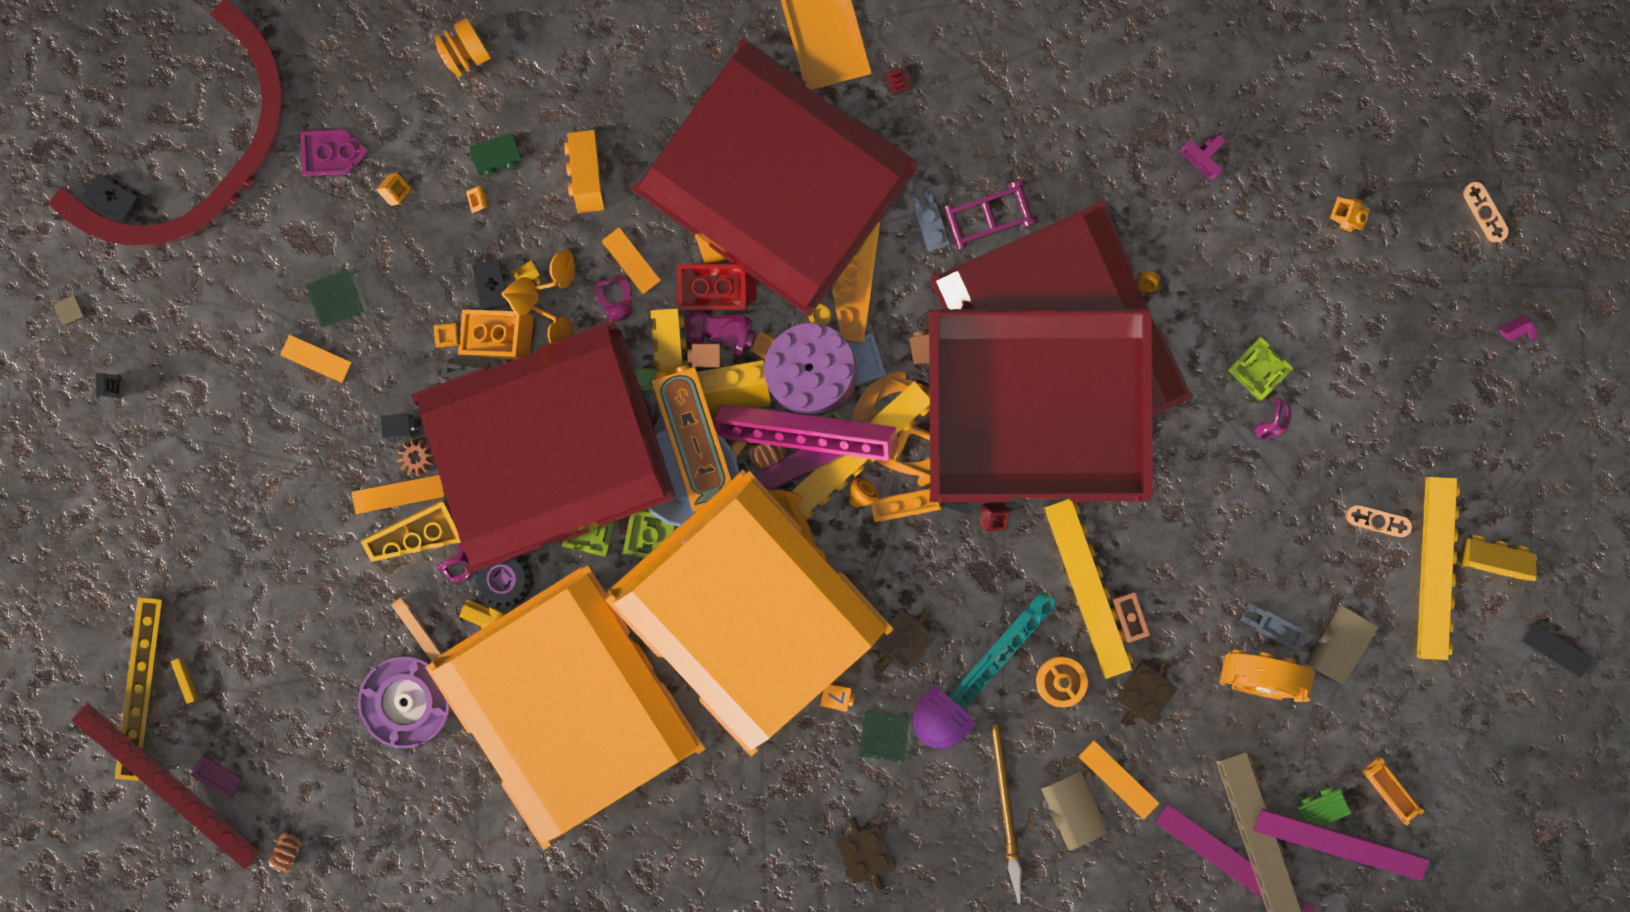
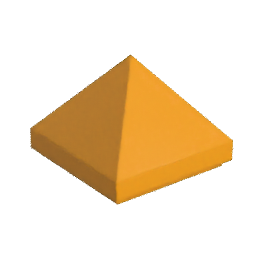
M482 186L466 191L472 213L487 208L489 196Z

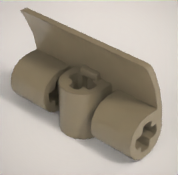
M1340 605L1330 624L1326 625L1317 639L1318 644L1306 664L1341 685H1345L1375 634L1377 626Z
M1081 771L1041 787L1050 808L1051 816L1057 829L1060 830L1069 851L1108 833Z

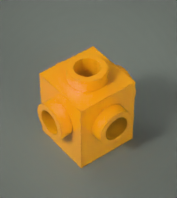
M1337 197L1330 219L1340 223V228L1351 232L1353 229L1363 230L1370 209L1362 205L1363 201L1360 199Z

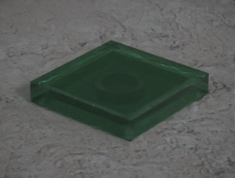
M348 269L305 285L322 328L364 312Z
M865 711L859 757L904 762L910 717Z

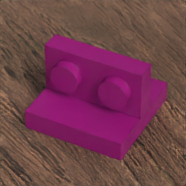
M1220 135L1215 139L1211 136L1200 148L1189 139L1179 149L1210 181L1214 180L1223 171L1210 158L1225 142Z

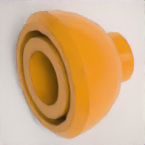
M855 478L852 481L849 490V502L855 508L870 506L879 499L878 491L870 481L864 478Z

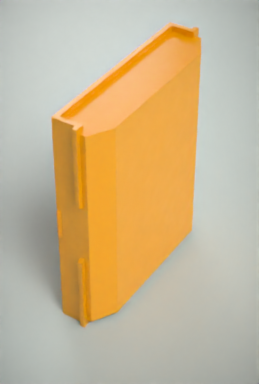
M743 469L607 591L608 597L605 601L658 657L663 656L700 695L699 701L752 756L758 751V745L773 736L867 652L884 632L888 635L893 630V627L842 572L838 573L827 562V557L809 537H805L801 533L802 528L759 480L750 471L746 473Z
M586 564L434 658L430 664L425 666L467 733L474 735L503 780L501 783L502 787L543 850L551 846L552 841L692 753L697 752L699 754L705 750L702 742L665 684L660 682L653 671V665L646 654L630 635V630L624 620L605 601L608 595L590 567L586 566Z

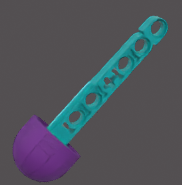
M1046 592L1040 593L1030 603L1029 608L1022 612L949 696L934 686L930 687L917 703L913 713V727L923 743L933 748L946 749L961 742L972 731L976 723L964 709L1039 626L1041 620H1044L1055 606V599Z

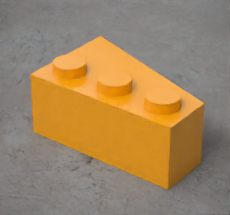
M595 130L567 133L568 141L564 142L565 154L570 156V162H566L567 175L572 177V182L568 183L569 196H574L578 213L605 210L602 199V182L600 180V164Z

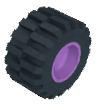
M517 556L476 571L473 579L476 580L474 587L478 589L479 592L477 594L479 597H483L484 602L487 604L491 603L495 607H508L521 602L529 594V589L533 585L531 580L534 578L533 573L530 571L532 567L526 562L527 559L524 556Z

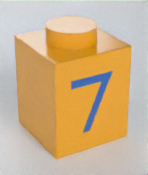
M830 684L823 690L820 706L847 711L848 706L853 707L855 693H851V687Z

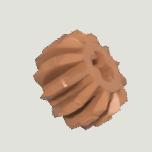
M412 438L410 441L411 447L407 442L402 443L406 451L398 449L397 453L402 454L403 458H397L396 460L397 462H405L400 467L401 471L409 467L407 475L412 476L415 470L417 477H420L421 468L425 473H428L430 471L426 464L434 466L435 463L428 460L429 457H433L432 453H427L431 449L430 444L423 448L425 440L420 439L417 445L416 440ZM416 451H418V456L421 457V460L416 461V464H414V459L411 458V455L416 454Z
M752 443L747 449L749 457L756 468L772 466V464L778 463L787 454L786 447Z
M282 833L271 855L269 866L279 872L288 873L301 847V839L293 834Z

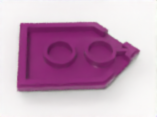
M346 129L300 131L302 176L349 174L369 151Z

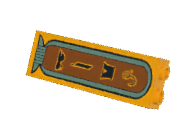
M689 365L676 368L677 373L668 375L667 372L654 375L655 380L651 381V385L692 512H695L730 482L731 477L695 367L690 368Z

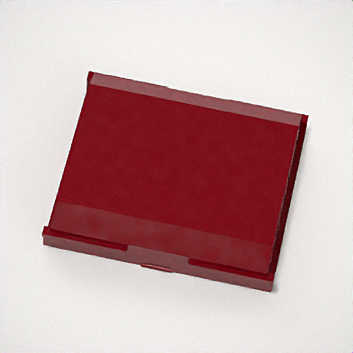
M742 37L737 44V51L639 183L635 182L631 190L693 235L703 239L709 244L710 248L731 263H736L742 267L745 272L807 316H811L912 178L920 163L859 119H851L806 87L804 80Z
M1104 200L939 275L936 274L929 277L943 309H1008L1009 312L1055 309L1056 312H1068L1070 308H1148L1134 279L1135 269ZM1152 319V416L1193 398L1161 327H1157Z
M1070 308L1068 312H1056L1055 309L1024 310V312H1009L1008 309H928L930 395L929 502H1009L1012 497H1025L1026 499L1068 497L1071 502L1151 501V496H1153L1152 311H1149V308Z
M614 320L541 346L539 351L488 370L482 368L411 395L413 403L419 406L420 416L458 536L469 561V564L465 565L468 574L552 543L572 539L588 533L589 530L677 498L622 331L615 324Z

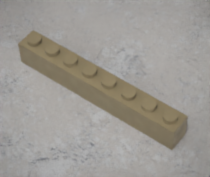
M1240 752L1217 760L1216 763L1267 912H1305L1302 906L1299 907L1297 901L1299 894L1296 886L1292 885L1289 878L1291 870L1288 864L1284 863L1282 857L1284 850L1281 843L1277 842L1275 837L1255 832L1253 829L1260 809L1269 810L1266 799H1262L1260 793L1262 789L1259 778L1255 777L1252 770L1254 762L1251 756L1247 755V752Z

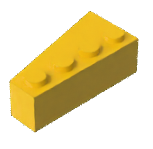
M678 309L651 310L656 375L667 372L668 375L677 373L676 368L688 365V361L683 360V351H687L686 337L681 338V329L685 328L684 315H680Z
M445 499L419 510L361 540L371 562L444 545L461 543L451 511Z

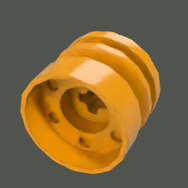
M467 17L454 24L457 33L454 37L448 30H443L448 39L447 41L443 42L439 34L433 36L438 53L447 68L457 78L462 76L458 67L460 64L464 66L467 72L470 71L467 60L472 59L479 66L491 59Z

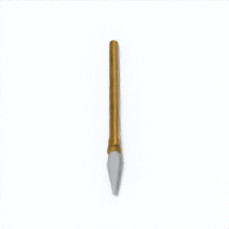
M992 724V736L1007 840L1006 849L1008 854L1006 857L1009 860L1008 871L1017 901L1020 904L1022 867L1019 862L1020 854L1017 853L1018 846L1015 839L1000 724Z

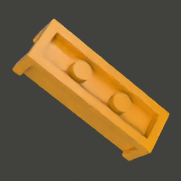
M1378 757L1365 767L1362 772L1403 824L1408 825L1412 818L1425 811L1418 806L1390 771L1383 758Z

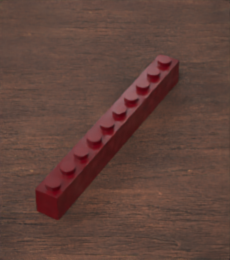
M88 701L71 717L72 722L243 869H246L261 853L254 844Z

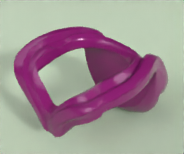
M617 275L609 280L596 283L594 286L596 299L605 309L608 318L614 321H622L629 317L632 313L631 287L626 277ZM617 280L623 290L624 298L622 301L612 304L606 301L602 286Z
M1271 398L1270 400L1278 404L1275 422H1261L1255 426V433L1259 439L1277 437L1283 434L1289 427L1292 414L1291 407L1287 402L1282 401L1281 398ZM1283 406L1287 407L1285 419L1283 424L1280 426V416Z
M461 543L457 546V556L436 565V569L443 571L446 577L453 583L463 582L473 574H468L467 570H465L463 573L453 577L447 568L449 565L457 562L469 564Z

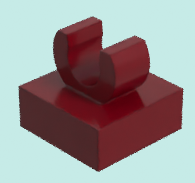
M905 66L884 73L891 96L913 88Z

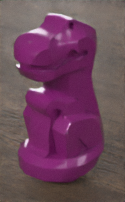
M695 310L685 320L689 344H702L705 334L711 336V344L720 343L725 347L732 348L737 357H743L746 349L753 347L756 331L752 330L753 321L742 315L712 316L703 310Z

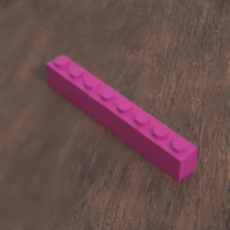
M725 404L714 418L716 434L729 440L886 461L890 460L897 447L896 427Z

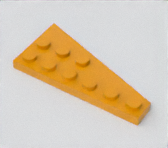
M880 222L832 286L840 334L846 341L864 343Z

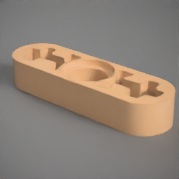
M1479 182L1468 184L1463 191L1464 198L1486 237L1491 242L1503 241L1508 235V228L1485 187ZM1471 187H1473V189L1478 188L1480 191L1477 194L1478 198L1480 200L1485 198L1486 202H1483L1476 207L1474 203L1478 202L1477 198L1475 196L1471 197L1469 195V193L1472 191ZM1482 206H1488L1491 209L1492 214L1490 218L1485 219L1481 217L1480 209ZM1496 218L1497 221L1493 224L1496 228L1502 229V232H1500L1501 237L1493 236L1494 228L1492 224L1487 226L1485 223Z
M1354 505L1346 512V519L1351 525L1392 536L1405 537L1412 529L1411 522L1407 518L1368 507ZM1359 509V514L1368 516V511L1371 512L1368 517V525H1365L1366 520L1358 519L1355 522L1351 513ZM1378 514L1382 515L1385 519V523L1381 528L1373 525V518ZM1390 517L1393 518L1391 522L1395 524H1400L1402 520L1406 530H1401L1398 533L1397 528L1390 527V531H1387Z

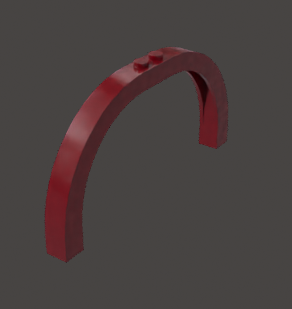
M221 0L209 15L231 32L246 49L257 70L261 87L262 106L260 120L247 151L201 204L185 215L161 224L135 226L111 221L94 212L68 189L61 187L47 204L76 228L101 240L122 246L155 247L171 244L193 236L208 227L230 205L234 206L242 197L240 193L245 188L249 189L255 183V176L267 162L280 134L284 114L283 79L274 52L264 35L248 17L228 0Z

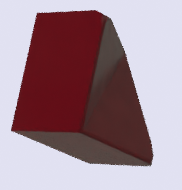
M1003 503L983 504L979 524L986 532L1006 530L1010 510Z

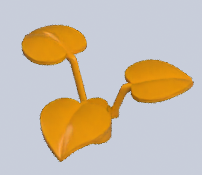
M565 249L558 252L551 260L550 275L554 280L553 282L534 286L533 281L529 277H522L511 283L501 294L509 302L516 314L526 315L530 310H533L553 320L554 323H551L548 327L549 343L573 335V326L567 317L557 319L556 316L534 306L539 299L537 290L554 287L557 284L560 289H566L572 284L576 271L575 261L570 250Z

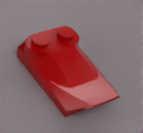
M677 264L678 310H746L747 306L756 300V279L737 264Z

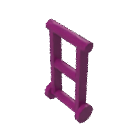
M1025 179L1009 184L1008 190L955 208H953L952 204L944 207L958 250L965 248L966 242L1021 224L1022 228L1039 223L1038 218L1033 219L1023 189V185L1026 184ZM1015 193L1024 218L998 226L989 201ZM981 204L989 230L963 238L955 213Z

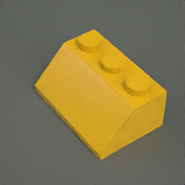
M763 360L697 372L711 416H716L724 404L756 409L771 406L769 389L764 375Z
M1473 535L1472 539L1465 538L1459 565L1522 580L1536 581V554L1530 553L1531 548L1517 546L1516 549L1508 548L1509 543L1495 540V543L1491 544L1486 542V538Z

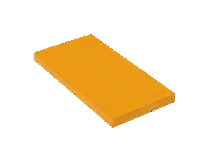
M781 0L802 79L806 82V87L815 91L872 74L851 0Z

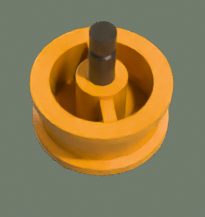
M1059 656L1047 660L1040 667L1036 677V685L1039 694L1046 702L1063 708L1073 706L1083 698L1087 690L1088 679L1085 670L1078 662L1068 657Z

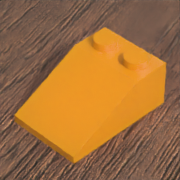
M462 310L458 354L513 360L529 355L531 353L534 315H518L514 311Z

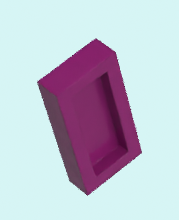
M204 755L191 774L192 777L229 799L243 779Z

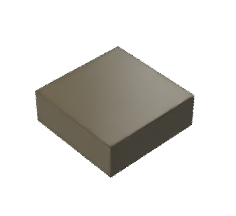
M75 295L53 304L62 325H67L85 317Z

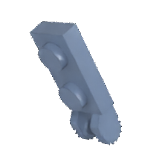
M929 186L924 187V194L928 200V205L922 207L920 206L919 196L916 191H911V197L915 206L914 211L928 253L950 246L936 202L934 203Z
M1250 603L1248 604L1247 608L1253 613L1261 615L1262 618L1259 623H1256L1251 618L1242 616L1241 621L1256 628V631L1295 652L1297 651L1307 633L1306 631L1267 610L1264 611Z

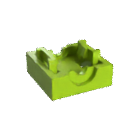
M1259 337L1227 370L1259 401H1262L1293 368L1278 356L1262 337ZM1254 351V353L1245 362H1243ZM1270 372L1271 374L1264 379L1263 377H1265Z
M646 511L630 515L623 554L645 558L649 553L639 552V550L653 551L674 532L675 525H669L662 520L645 518L647 516L659 519ZM647 524L656 526V529L651 526L647 527Z
M615 521L591 529L583 535L563 541L562 547L607 557ZM607 525H608V530H607L605 542H603L604 535H605V531H606V527H607Z

